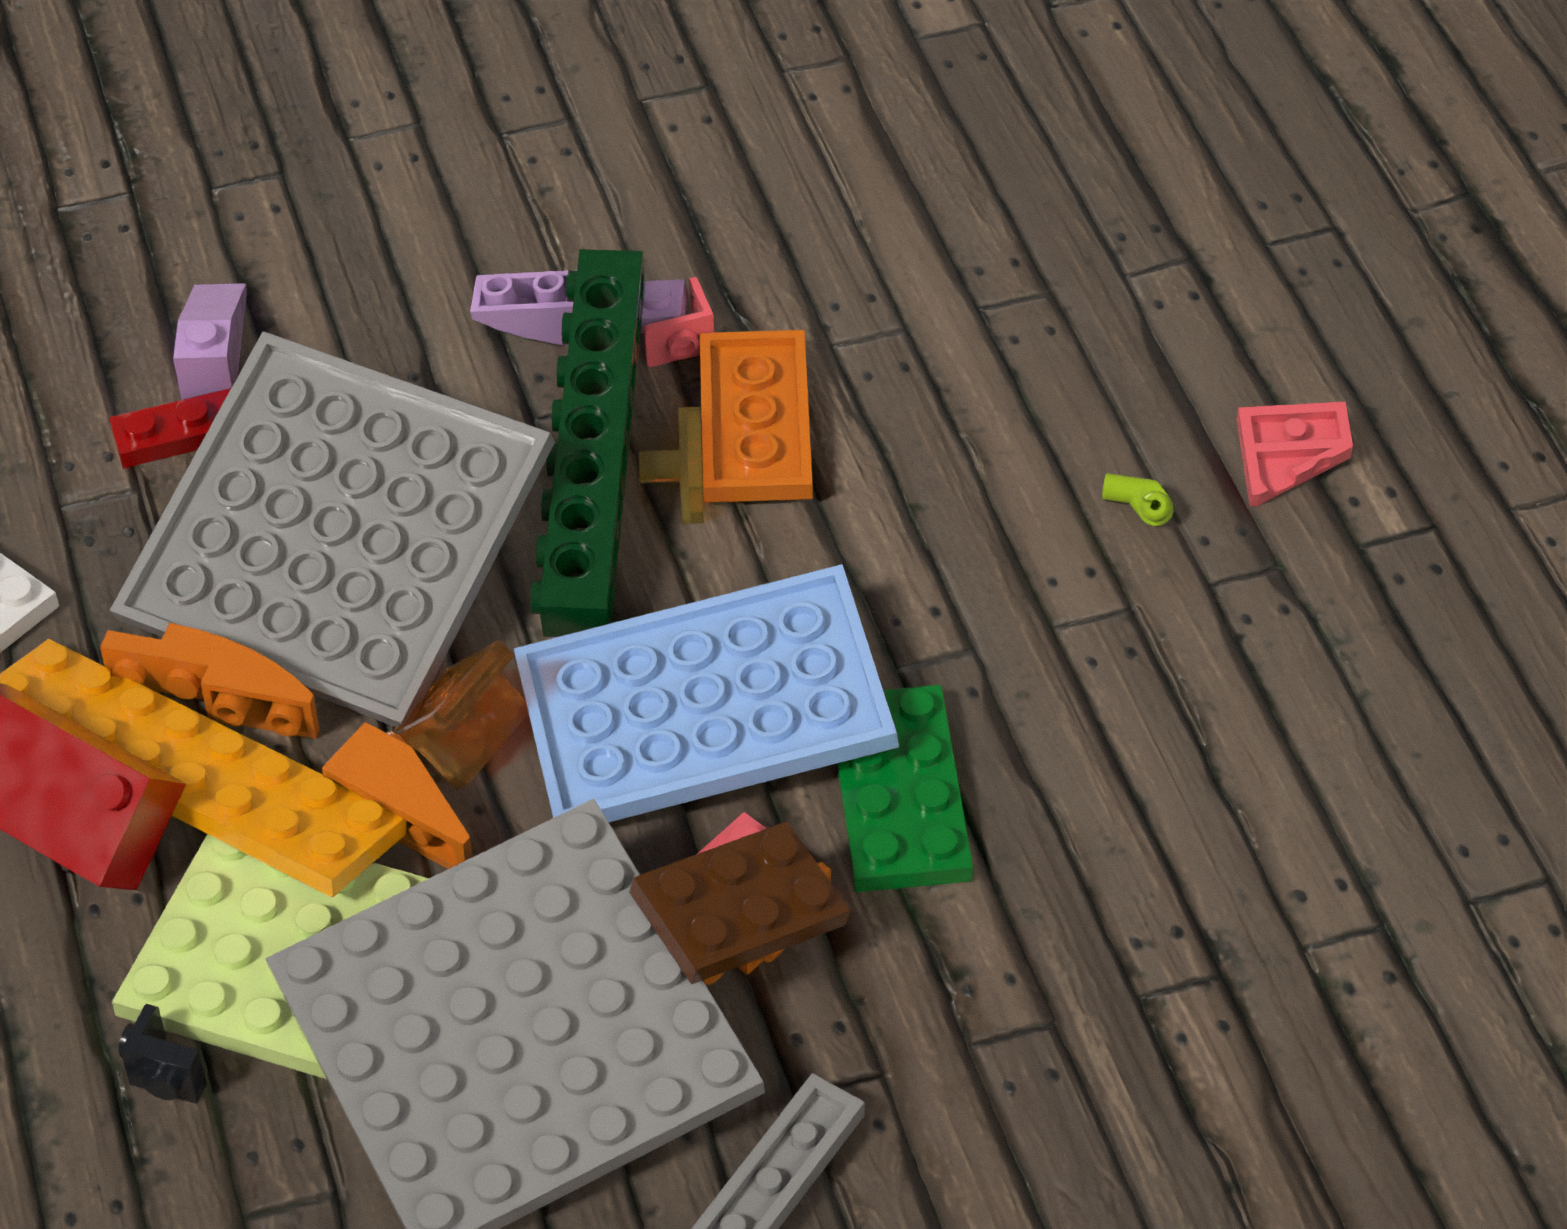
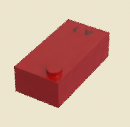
M0 683V830L99 887L137 891L186 784L15 688Z

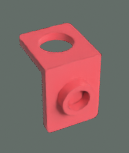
M697 277L688 278L689 315L647 324L643 327L645 361L649 367L699 356L700 333H714L713 312Z

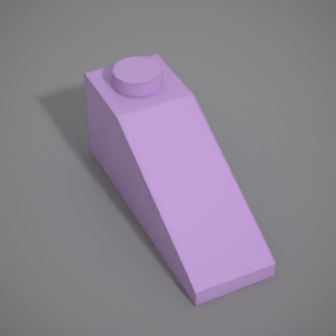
M246 283L194 285L178 319L173 355L181 400L229 389L235 383L238 377L247 297Z

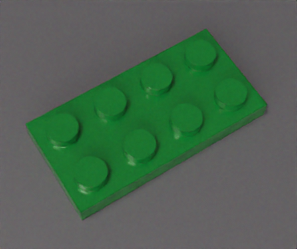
M933 685L883 690L897 732L899 747L836 763L854 892L972 882L973 865L942 686Z

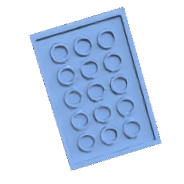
M842 564L514 648L553 818L591 799H595L609 823L899 747L897 732Z

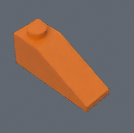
M364 722L322 767L323 777L339 783L366 800L377 802L381 807L407 820V834L398 841L399 843L447 869L473 857L471 839L468 832L413 748L398 734L390 731L384 732Z

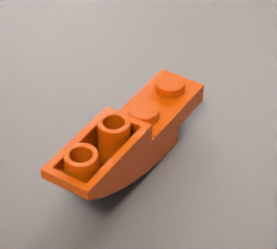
M169 623L162 639L108 630L100 645L104 666L112 670L111 676L131 679L155 692L172 694L181 699L194 698L204 700L207 717L227 726L241 725L273 731L283 736L296 735L317 739L320 728L314 694L295 676L276 662L228 638L200 629Z

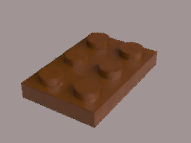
M787 821L633 877L629 891L691 985L842 927L846 924L851 911Z

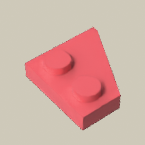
M1346 402L1238 407L1236 422L1250 507L1259 506L1351 458L1353 442Z

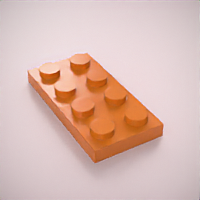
M805 330L700 333L704 503L813 499Z

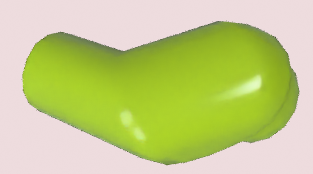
M1106 473L1102 492L1103 500L1129 503L1141 520L1152 526L1165 524L1172 517L1174 511L1172 500L1156 480Z

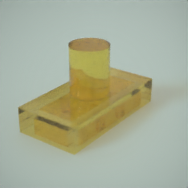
M700 407L679 408V449L639 451L640 483L680 482L682 524L704 523Z

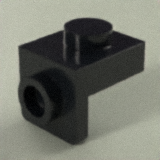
M146 1003L136 1022L127 1024L119 1042V1056L123 1059L129 1084L145 1089L153 1096L163 1100H174L177 1098L198 1104L207 1086L199 1050L166 1041L159 1007Z

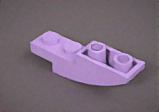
M568 270L476 275L470 310L472 320L520 337L563 345V313H572L573 302H567ZM685 279L646 281L641 333H643V327L647 324L686 314L688 292Z

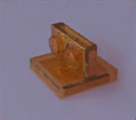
M500 639L447 668L427 691L404 725H397L392 731L401 736L414 751L418 750L456 790L467 786L529 714L526 700L500 674L515 657Z

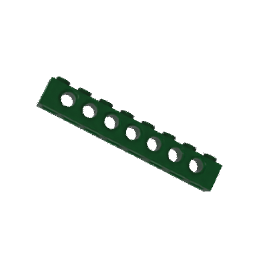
M579 249L577 270H568L567 302H573L572 313L564 312L562 317V344L568 345L567 356L559 355L557 360V387L564 388L563 398L553 399L552 431L559 432L558 442L553 445L546 459L547 476H554L552 489L543 488L541 500L542 521L548 522L547 534H538L536 542V566L543 568L542 581L532 582L530 598L531 614L540 615L544 637H560L612 623L646 286L643 251ZM576 528H586V529L579 530V531L573 530V529H576ZM571 574H582L577 577H566Z

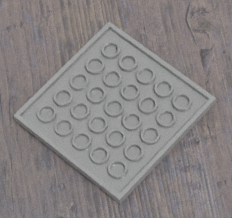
M263 331L109 611L117 620L163 637L168 624L174 623L228 638L276 662L295 676L314 696L407 731L555 444L550 432Z
M591 799L265 958L281 993L404 1229H500L765 1093L762 1078L704 981L702 980L691 985L629 893L633 877L640 874L595 799Z

